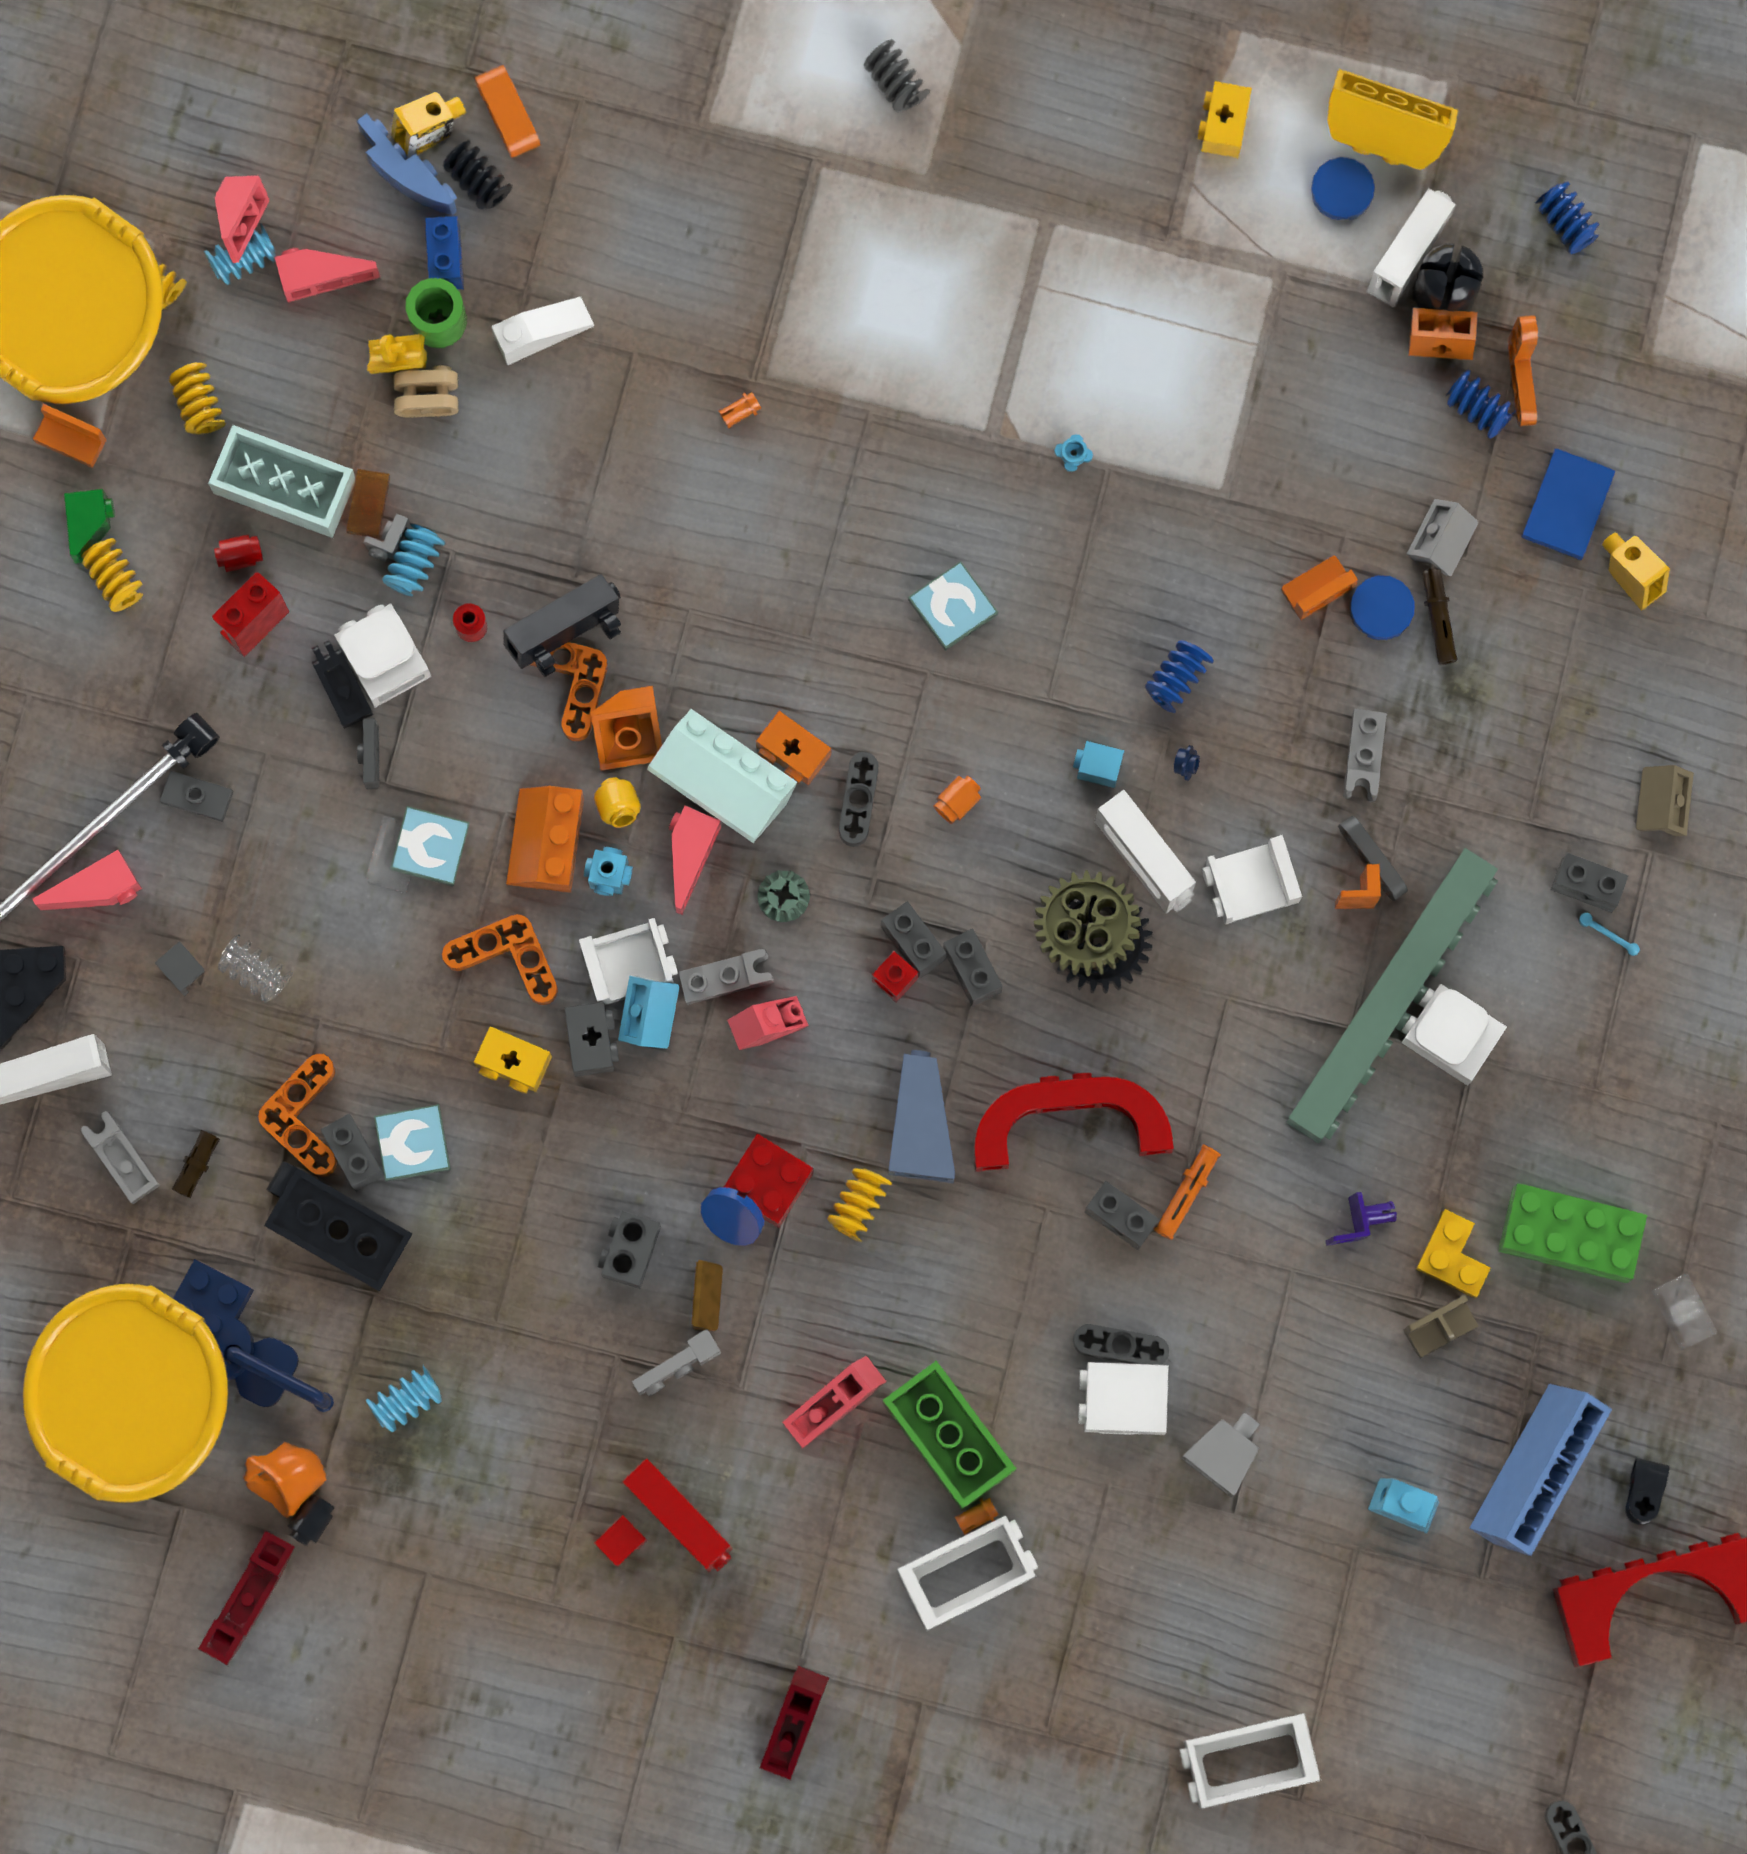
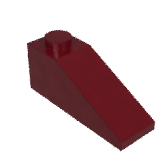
M801 1666L797 1667L760 1764V1769L791 1780L829 1677Z

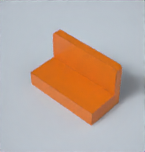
M43 404L40 410L44 418L33 437L34 442L93 468L106 442L102 431L97 427Z
M1332 556L1283 585L1281 590L1300 620H1303L1353 590L1357 585L1358 578L1352 569L1346 572L1338 558Z
M1367 864L1360 876V890L1340 891L1335 901V909H1374L1381 897L1380 864Z

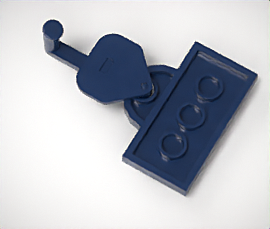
M194 1259L173 1299L204 1318V1322L210 1328L222 1352L227 1379L229 1381L235 1378L240 1396L260 1407H271L281 1399L284 1391L287 1390L314 1404L318 1411H329L334 1404L333 1397L329 1393L322 1392L293 1377L299 1363L296 1351L289 1345L271 1337L254 1342L249 1328L238 1320L254 1290Z

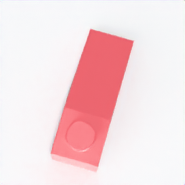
M259 175L225 177L214 197L221 237L233 263H239L270 201Z
M298 248L285 250L280 256L275 257L287 302L380 278L375 261L310 249L299 250Z
M684 806L681 814L678 812L674 814L669 826V830L673 831L671 836L676 913L683 915L721 829L720 820L687 806Z
M116 850L32 900L41 911L110 906L118 902L120 905H123L133 900L137 896L136 892L142 888L119 850Z
M864 1356L849 1365L782 1423L799 1445L804 1448L887 1381L870 1359Z

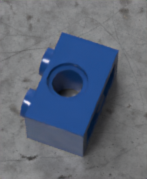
M457 216L425 218L428 278L444 279L452 283L457 289H464L461 232Z

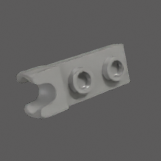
M1354 709L1343 791L1345 799L1351 797L1356 786L1366 788L1367 800L1369 802H1374L1377 799L1387 713Z
M758 949L743 953L740 956L679 971L686 1004L689 1005L774 983V978L769 972H756V966L768 959L766 949Z
M104 1111L101 1114L105 1123L103 1132L95 1134L88 1126H82L80 1131L130 1203L135 1204L160 1185L113 1116L108 1111Z
M708 1329L687 1340L688 1348L633 1380L632 1383L639 1395L646 1392L649 1397L665 1387L663 1381L675 1375L676 1379H679L693 1371V1363L698 1361L702 1366L721 1354L720 1349Z

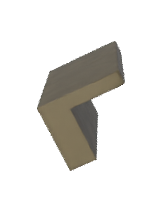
M1676 765L1644 767L1642 770L1636 829L1639 831L1661 830L1676 837L1687 836L1694 773Z

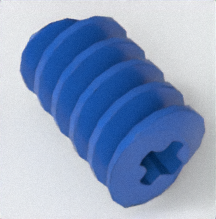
M1567 181L1548 190L1538 198L1535 204L1542 203L1539 207L1540 213H1549L1546 221L1549 224L1557 223L1553 231L1556 234L1564 233L1561 237V242L1564 245L1572 243L1568 251L1570 254H1575L1598 238L1599 234L1596 235L1594 232L1600 224L1595 222L1588 225L1587 221L1592 216V213L1580 214L1585 203H1572L1578 194L1577 192L1565 193L1570 185Z
M1468 369L1457 379L1446 394V396L1450 394L1447 404L1452 407L1460 402L1457 413L1462 415L1470 410L1467 421L1472 423L1480 419L1477 429L1482 431L1490 427L1487 437L1492 439L1502 431L1516 411L1511 414L1508 413L1511 404L1509 401L1501 406L1498 405L1501 396L1499 393L1489 398L1488 394L1491 388L1489 385L1481 390L1478 389L1481 378L1478 377L1471 382L1468 381L1471 370Z
M1182 640L1178 641L1175 645L1177 651H1170L1168 654L1169 661L1161 663L1162 671L1154 672V681H1148L1145 685L1146 691L1159 706L1171 713H1176V710L1171 705L1172 701L1179 704L1184 702L1178 693L1180 691L1187 694L1191 693V689L1186 684L1187 681L1195 684L1199 682L1194 672L1206 673L1207 670L1202 665V661L1211 664L1214 661L1202 648Z

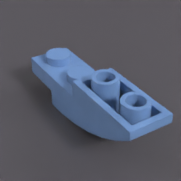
M366 113L357 120L361 134L372 146L366 152L368 161L388 183L421 205L450 215L457 212L454 202L457 199L455 193L447 183L443 185L439 183L435 178L437 172L427 159L422 162L416 153L408 158L398 143L392 145L386 137L389 135L388 131L378 119L373 121Z

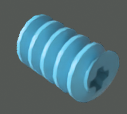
M262 223L261 234L254 230L239 263H233L228 251H225L219 244L215 245V256L207 250L204 251L217 279H221L226 285L230 284V273L237 279L242 278V267L250 274L253 273V262L261 268L265 267V256L273 263L276 262L275 249Z
M410 524L413 529H407L404 533L408 541H401L399 543V548L402 552H396L393 556L397 564H390L388 566V571L392 575H385L382 579L383 583L390 588L411 597L413 596V590L423 591L424 589L417 580H428L429 578L422 570L423 567L434 568L435 566L428 560V557H439L440 555L433 548L434 544L445 545V542L436 533L416 524Z
M423 1364L424 1375L421 1376L415 1370H412L413 1382L410 1383L401 1377L399 1379L401 1384L400 1390L391 1384L388 1385L389 1397L379 1391L377 1392L379 1403L375 1404L370 1399H366L369 1408L382 1427H386L389 1431L394 1432L396 1431L395 1420L403 1425L408 1423L407 1412L414 1418L419 1416L418 1405L426 1411L430 1410L429 1398L437 1404L442 1402L440 1390Z

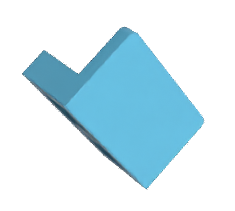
M629 976L618 1040L644 1047L668 1048L679 985Z

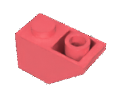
M797 996L752 1005L727 1020L739 1050L766 1044L809 1026Z

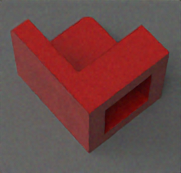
M622 1515L594 1544L615 1566H619L648 1540Z

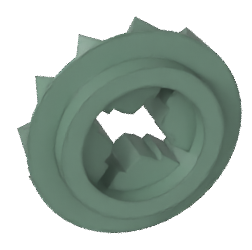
M777 870L775 873L766 876L759 886V906L763 913L772 920L778 922L793 921L799 918L809 905V888L805 880L793 871ZM787 883L789 884V894L797 900L786 899L780 909L778 908L779 898L771 891L781 892Z

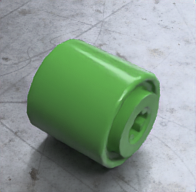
M429 278L420 281L410 290L406 298L405 310L413 335L421 334L424 337V345L431 348H444L457 342L462 337L467 324V315L459 290L452 283L440 278ZM438 313H442L445 321L434 324L431 317L436 318Z

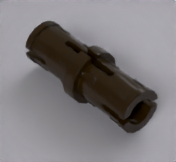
M200 1131L189 1156L185 1155L183 1159L185 1164L172 1187L173 1191L191 1199L203 1172L207 1173L209 1169L207 1164L220 1141L219 1138L206 1131Z

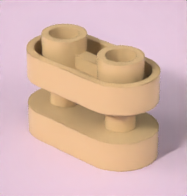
M444 365L434 366L432 370H419V368L400 370V372L395 373L394 389L404 392V396L394 399V413L401 417H436L457 414L458 398L449 395L448 391L458 388V374L455 371H451V367ZM436 392L434 395H417L416 393Z

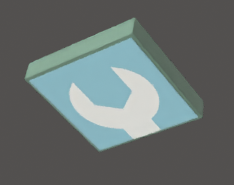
M961 561L908 597L909 602L945 651L998 615V611Z
M406 806L390 870L454 886L470 822Z
M439 1104L374 1116L386 1182L451 1170Z

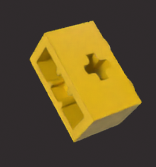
M1214 81L1213 91H1206L1203 110L1209 111L1207 122L1200 121L1197 140H1203L1202 152L1239 158L1252 88ZM1221 115L1227 116L1226 123L1220 122Z
M490 1026L474 1063L476 1067L480 1068L478 1072L480 1075L497 1081L499 1076L510 1081L508 1086L512 1089L527 1094L528 1089L537 1092L552 1059V1055L545 1049ZM515 1055L519 1066L512 1065L510 1069H507L504 1061L505 1058L511 1060Z

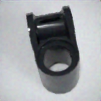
M1636 1457L1631 1471L1630 1488L1625 1506L1627 1518L1632 1523L1645 1525L1658 1515L1669 1476V1465ZM1641 1501H1644L1645 1507L1650 1509L1643 1516L1640 1515V1509L1635 1508V1505H1638Z

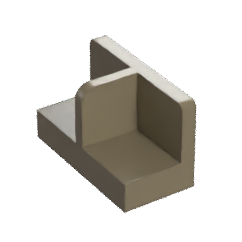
M1466 1295L1404 1329L1419 1359L1479 1326L1466 1304L1469 1301Z

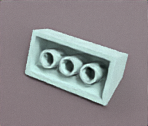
M692 709L673 728L647 768L648 771L752 843L757 840L787 805L797 784V781Z

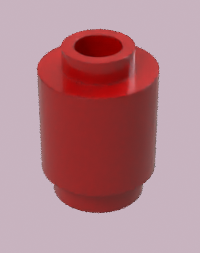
M249 534L220 540V547L214 548L218 568L224 566L226 572L256 566V562L263 561L257 535L250 537Z
M466 603L455 610L453 624L458 636L462 640L476 642L485 636L488 624L483 610L478 605ZM475 619L470 624L465 623L467 620Z

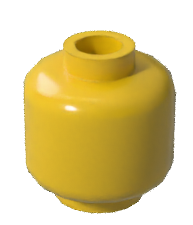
M617 777L608 778L601 783V786L594 794L597 810L604 823L621 828L630 825L636 820L641 804L636 790L630 781Z

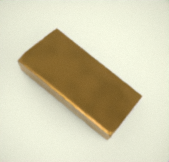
M703 1260L696 1262L691 1321L694 1330L708 1329V1331H716L718 1329L723 1267L720 1264Z

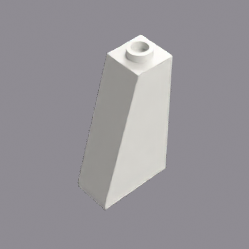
M1428 188L1374 270L1367 290L1368 293L1392 307L1396 306L1425 256L1429 253L1453 214L1456 204L1451 202L1452 199L1447 194L1441 191L1434 192Z
M95 1034L1 1063L0 1105L112 1076L105 1044Z

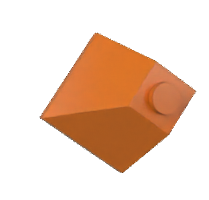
M653 686L622 690L591 712L600 770L651 763L662 746Z

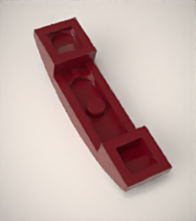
M265 1531L249 1559L250 1562L217 1620L213 1621L198 1650L228 1666L266 1605L291 1558L295 1546Z

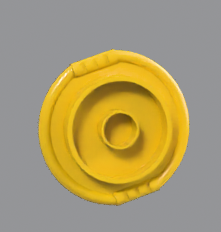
M57 195L37 199L20 206L0 220V378L32 401L37 400L53 404L83 402L106 394L119 386L139 367L147 356L156 338L162 316V278L157 260L148 241L144 237V233L96 198Z
M117 1284L101 1287L67 1304L50 1320L38 1337L26 1366L23 1384V1409L28 1432L37 1452L45 1462L46 1468L97 1501L103 1500L120 1503L154 1498L174 1489L187 1480L202 1465L212 1451L224 1423L228 1401V1379L222 1352L210 1328L204 1322V1318L152 1285Z

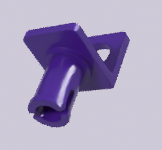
M1362 1192L1348 1197L1355 1233L1333 1236L1325 1241L1326 1246L1363 1240L1370 1236L1369 1225L1395 1222L1397 1218L1396 1212L1383 1214L1384 1212H1390L1391 1209H1395L1394 1203L1388 1201L1387 1203L1365 1206Z

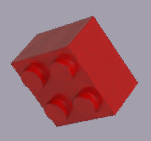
M757 1133L723 1187L739 1191L737 1195L742 1198L746 1196L751 1198L761 1210L764 1220L780 1228L814 1174V1169Z

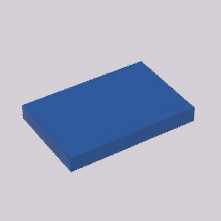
M1555 448L1521 538L1582 560L1616 470Z

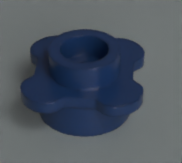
M1189 745L1187 749L1180 748L1174 761V773L1185 776L1184 779L1186 781L1190 780L1192 774H1196L1200 763V756L1197 755V750H1193L1192 745Z

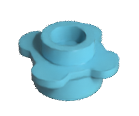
M1078 434L1072 435L1063 444H1058L1055 447V455L1062 458L1065 463L1064 467L1069 472L1076 471L1077 466L1083 462H1090L1093 457L1092 451L1087 449L1082 436ZM1074 450L1077 452V454L1073 456L1071 455V451Z

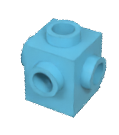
M603 847V851H594L593 858H587L584 877H588L589 886L591 889H594L595 893L604 896H613V893L622 895L624 885L629 886L633 866H628V858L622 855V850ZM603 865L614 867L613 871L608 874L603 873L601 868Z

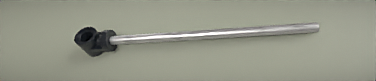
M199 713L192 714L177 727L174 735L178 740L175 743L171 744L167 740L162 744L168 753L0 904V921L176 762L185 769L189 765L186 758L190 754L195 758H199L218 742L220 736Z

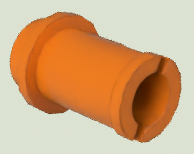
M744 392L742 398L722 410H718L728 428H731L732 425L751 414L754 416L758 415L756 411L760 410L761 406L752 392L747 395Z
M982 1498L979 1499L981 1503L955 1516L964 1535L990 1520L991 1522L995 1521L994 1518L999 1516L990 1498L984 1501Z

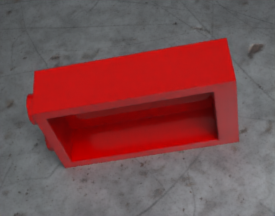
M647 1458L622 1481L708 1572L713 1568L717 1572L720 1571L732 1559L729 1554L732 1550L731 1545Z

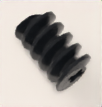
M470 140L464 141L447 155L443 168L446 172L451 173L454 181L460 182L459 186L463 191H468L467 195L471 200H476V206L479 209L493 208L510 193L513 186L506 184L501 187L504 176L500 174L493 178L492 175L496 171V167L491 165L485 169L484 166L488 158L482 156L476 159L480 149L474 147L468 150Z

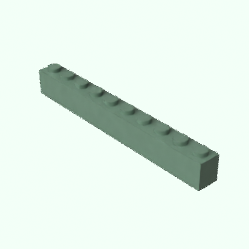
M1465 848L1291 1113L1286 1121L1287 1124L1318 1144L1323 1137L1331 1139L1340 1125L1335 1120L1341 1110L1348 1113L1358 1097L1353 1091L1359 1082L1366 1085L1376 1070L1370 1065L1377 1055L1383 1059L1393 1044L1388 1038L1394 1028L1401 1031L1411 1016L1406 1012L1412 1001L1419 1004L1428 990V987L1423 985L1429 975L1437 976L1446 962L1441 956L1447 947L1453 951L1463 936L1458 931L1463 922L1466 921L1471 924L1481 908L1476 905L1478 899L1482 894L1488 897L1497 884L1498 880L1493 878L1498 868Z

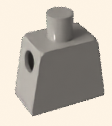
M1246 1413L1242 1414L1233 1427L1226 1421L1221 1420L1195 1443L1181 1459L1228 1496L1233 1497L1259 1450V1447L1249 1440L1259 1427V1423Z

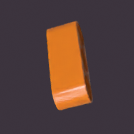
M504 65L474 77L481 97L510 157L514 158L541 146L534 126Z

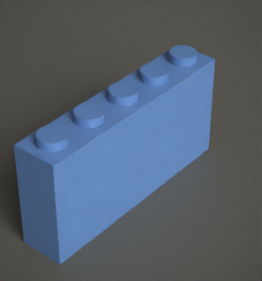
M1549 1384L1469 1529L1494 1545L1531 1556L1612 1409L1587 1392Z

